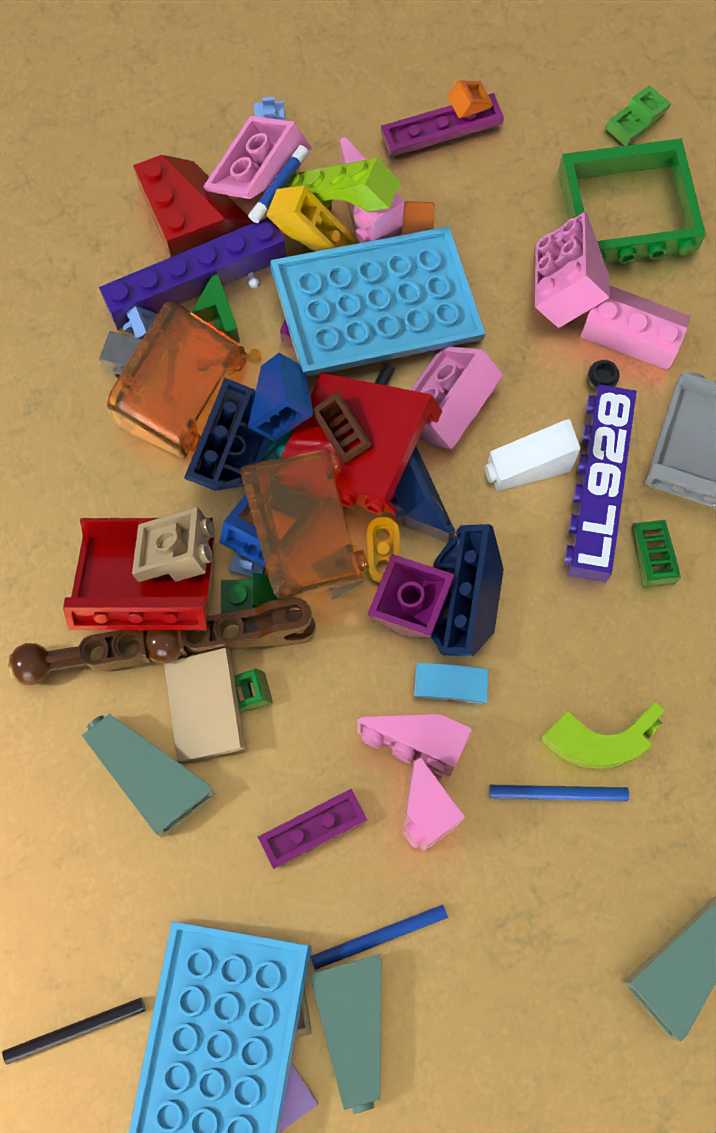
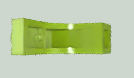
M655 701L627 730L614 735H603L591 731L570 711H567L540 740L557 756L573 765L598 770L615 768L634 760L653 745L643 734L649 738L663 724L658 718L666 710Z

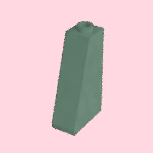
M111 714L105 718L103 715L95 718L87 725L86 729L88 731L82 735L155 834L160 837L216 794L208 783Z
M716 897L712 898L623 982L672 1040L681 1042L687 1036L716 984Z
M380 954L309 974L344 1110L352 1108L353 1114L375 1108L373 1101L380 1100L382 973Z

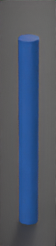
M490 784L489 798L628 801L629 789L628 787Z
M442 904L310 957L316 970L447 919L448 916Z

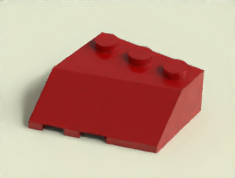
M161 154L133 165L139 188L170 257L255 223L228 195L209 192L204 189L203 186L209 179V176L194 161Z

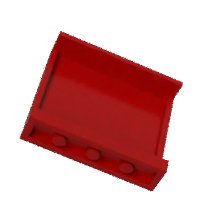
M321 373L310 395L312 407L315 408L327 398L339 392L349 404L370 440L372 447L346 465L343 464L312 414L310 418L294 428L273 472L283 484L298 492H308L317 499L326 500L328 497L336 499L347 507L359 505L375 514L381 515L383 512L396 515L398 510L391 502L392 496L426 422L438 423L443 411L432 394ZM342 410L328 419L329 423L343 414ZM346 419L333 428L334 432L349 423V421ZM351 429L339 437V441H343L355 431ZM358 438L344 447L345 452L347 453L360 444V439Z
M80 518L83 537L71 597H65L63 605L68 630H207L213 560L206 564L205 574L177 582L169 574L138 582L132 575L138 525L158 518ZM215 536L208 539V545L212 550L213 559L215 549Z

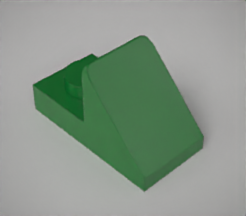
M218 274L213 275L192 310L194 325L199 326L214 321L218 336L225 335L228 346L239 343L238 328Z
M252 573V579L221 580V614L251 609L269 601L288 598V580L260 573Z

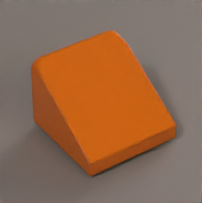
M458 80L448 94V99L459 118L471 116L493 106L481 81Z
M404 202L403 235L434 229L435 204L433 202Z

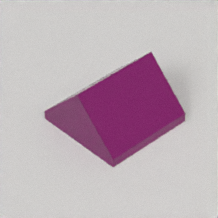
M391 554L367 615L402 636L431 638L455 575Z

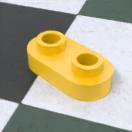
M388 517L375 518L367 527V571L374 581L380 583L384 572L378 570V565L381 563L388 564L391 554L400 556L399 527L394 520ZM380 532H385L389 538L382 541L377 538V535Z

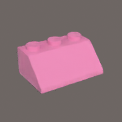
M609 285L610 298L590 310L580 337L668 371L686 333L690 315Z
M460 347L440 349L412 387V391L432 394L443 411L438 423L426 422L419 437L429 445L452 449L460 441L463 432L478 415L480 408L495 391L496 385L504 376L483 349Z
M420 757L414 762L410 775L403 823L406 828H404L402 833L414 849L420 846L423 852H425L455 830L465 816Z

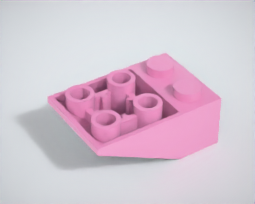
M586 212L567 220L562 227L551 234L543 236L535 244V307L558 328L610 298L609 274Z
M441 714L360 717L357 722V733L362 735L361 741L378 749L381 745L394 750L392 753L394 757L407 763H411L412 759L416 761L421 757L433 775L442 778L444 774L449 777L451 776L472 731L471 728Z

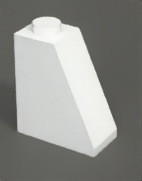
M570 419L490 451L488 464H485V473L489 483L494 482L497 492L571 472L580 451V446Z

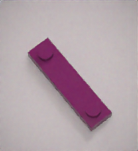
M488 94L493 104L491 108L465 118H459L452 105L381 125V134L390 157L502 125L504 116L495 94Z

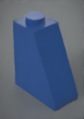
M280 352L260 368L248 428L273 442L300 425L313 414L306 374H303L298 363Z

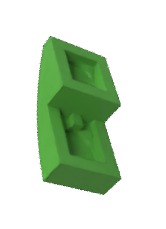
M649 85L633 96L625 109L610 118L605 129L624 146L630 145L669 109L671 103Z

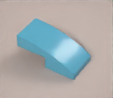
M417 663L414 697L443 702L455 700L474 704L487 703L489 669L449 664Z

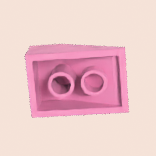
M250 116L203 187L209 192L251 199L268 189L299 145L306 147L308 151L311 150V146L293 121Z
M345 136L340 139V164L366 160ZM396 193L389 209L366 212L360 207L347 202L353 223L354 235L359 243L395 237L402 234L404 200L398 193Z

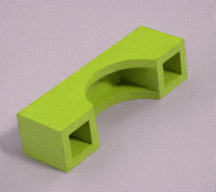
M377 157L294 173L285 187L305 185L328 210L333 199L352 203L366 212L389 209L401 181Z

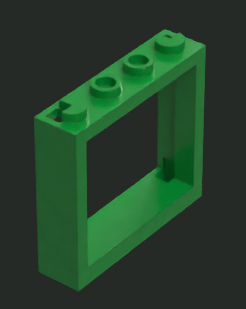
M682 138L562 154L558 173L568 219L575 218L584 212L577 179L672 167L687 229L597 241L604 263L617 261L629 263L635 259L647 257L659 259L669 254L680 253L681 255H686L687 252L699 250L706 233Z

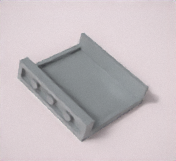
M682 371L675 384L644 485L716 508V382L706 379L703 375L696 372L687 373Z

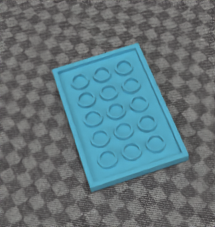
M449 226L274 259L270 262L271 272L298 364L303 374H306L307 377L481 341L485 337V331Z
M171 922L129 1133H279L311 946Z

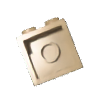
M194 507L139 524L132 575L138 582L169 574L177 582L205 574L206 564L213 560L212 550L208 545V539L215 536L212 521L206 518L198 507Z

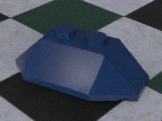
M224 377L184 479L215 491L249 486L255 483L270 439L248 428L255 389Z
M415 446L391 499V502L398 510L397 514L393 515L396 519L401 517L405 527L448 543L455 536V528L445 510L417 446Z
M490 524L460 525L455 532L456 535L446 544L433 563L434 568L455 575L431 637L442 655L474 656L495 633L504 568L494 529Z

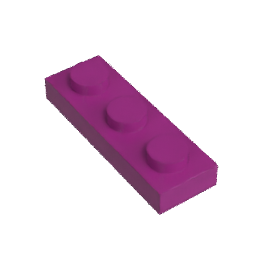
M351 788L258 836L273 869H276L365 823L367 818Z

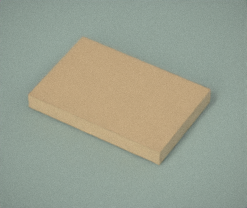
M222 648L178 659L168 664L164 663L177 762L183 764L244 750L245 745L230 649Z

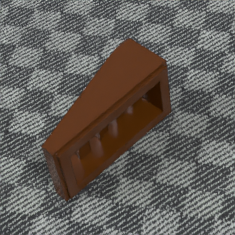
M336 392L313 408L314 417L343 464L346 465L372 447L355 414L339 392ZM342 410L343 414L329 423L328 419ZM346 419L349 421V423L334 432L333 428ZM351 429L355 431L343 441H339L338 438ZM359 438L361 443L346 453L344 447Z

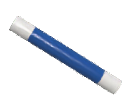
M298 146L248 216L253 222L259 223L269 209L276 190L286 186L309 154L306 147Z

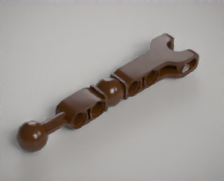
M293 597L269 601L251 609L208 616L207 630H203L205 631V638L198 644L190 643L191 635L198 630H138V632L118 630L85 637L79 646L47 651L37 643H25L16 647L9 657L8 668L16 682L23 685H36L43 682L51 671L87 665L95 671H108L137 666L144 661L147 663L154 661L168 664L177 660L182 654L184 657H189V653L198 655L222 648H228L232 651L259 646L278 647L305 643L314 636L316 624L311 616L312 612L307 602L301 598ZM291 608H299L300 610H290V609H291ZM230 625L239 626V632L235 637H223L226 627ZM305 630V631H304L303 633H301V634H296V632H300V631ZM137 641L138 647L133 654L124 655L125 645L128 642ZM103 646L104 653L102 657L97 660H91L92 650Z

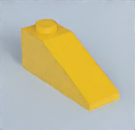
M305 185L276 190L266 216L289 237L314 251L358 244L357 239Z

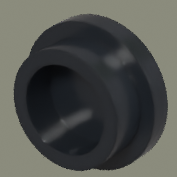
M600 360L590 366L587 378L590 385L597 389L598 384L615 387L619 381L620 373L613 362Z

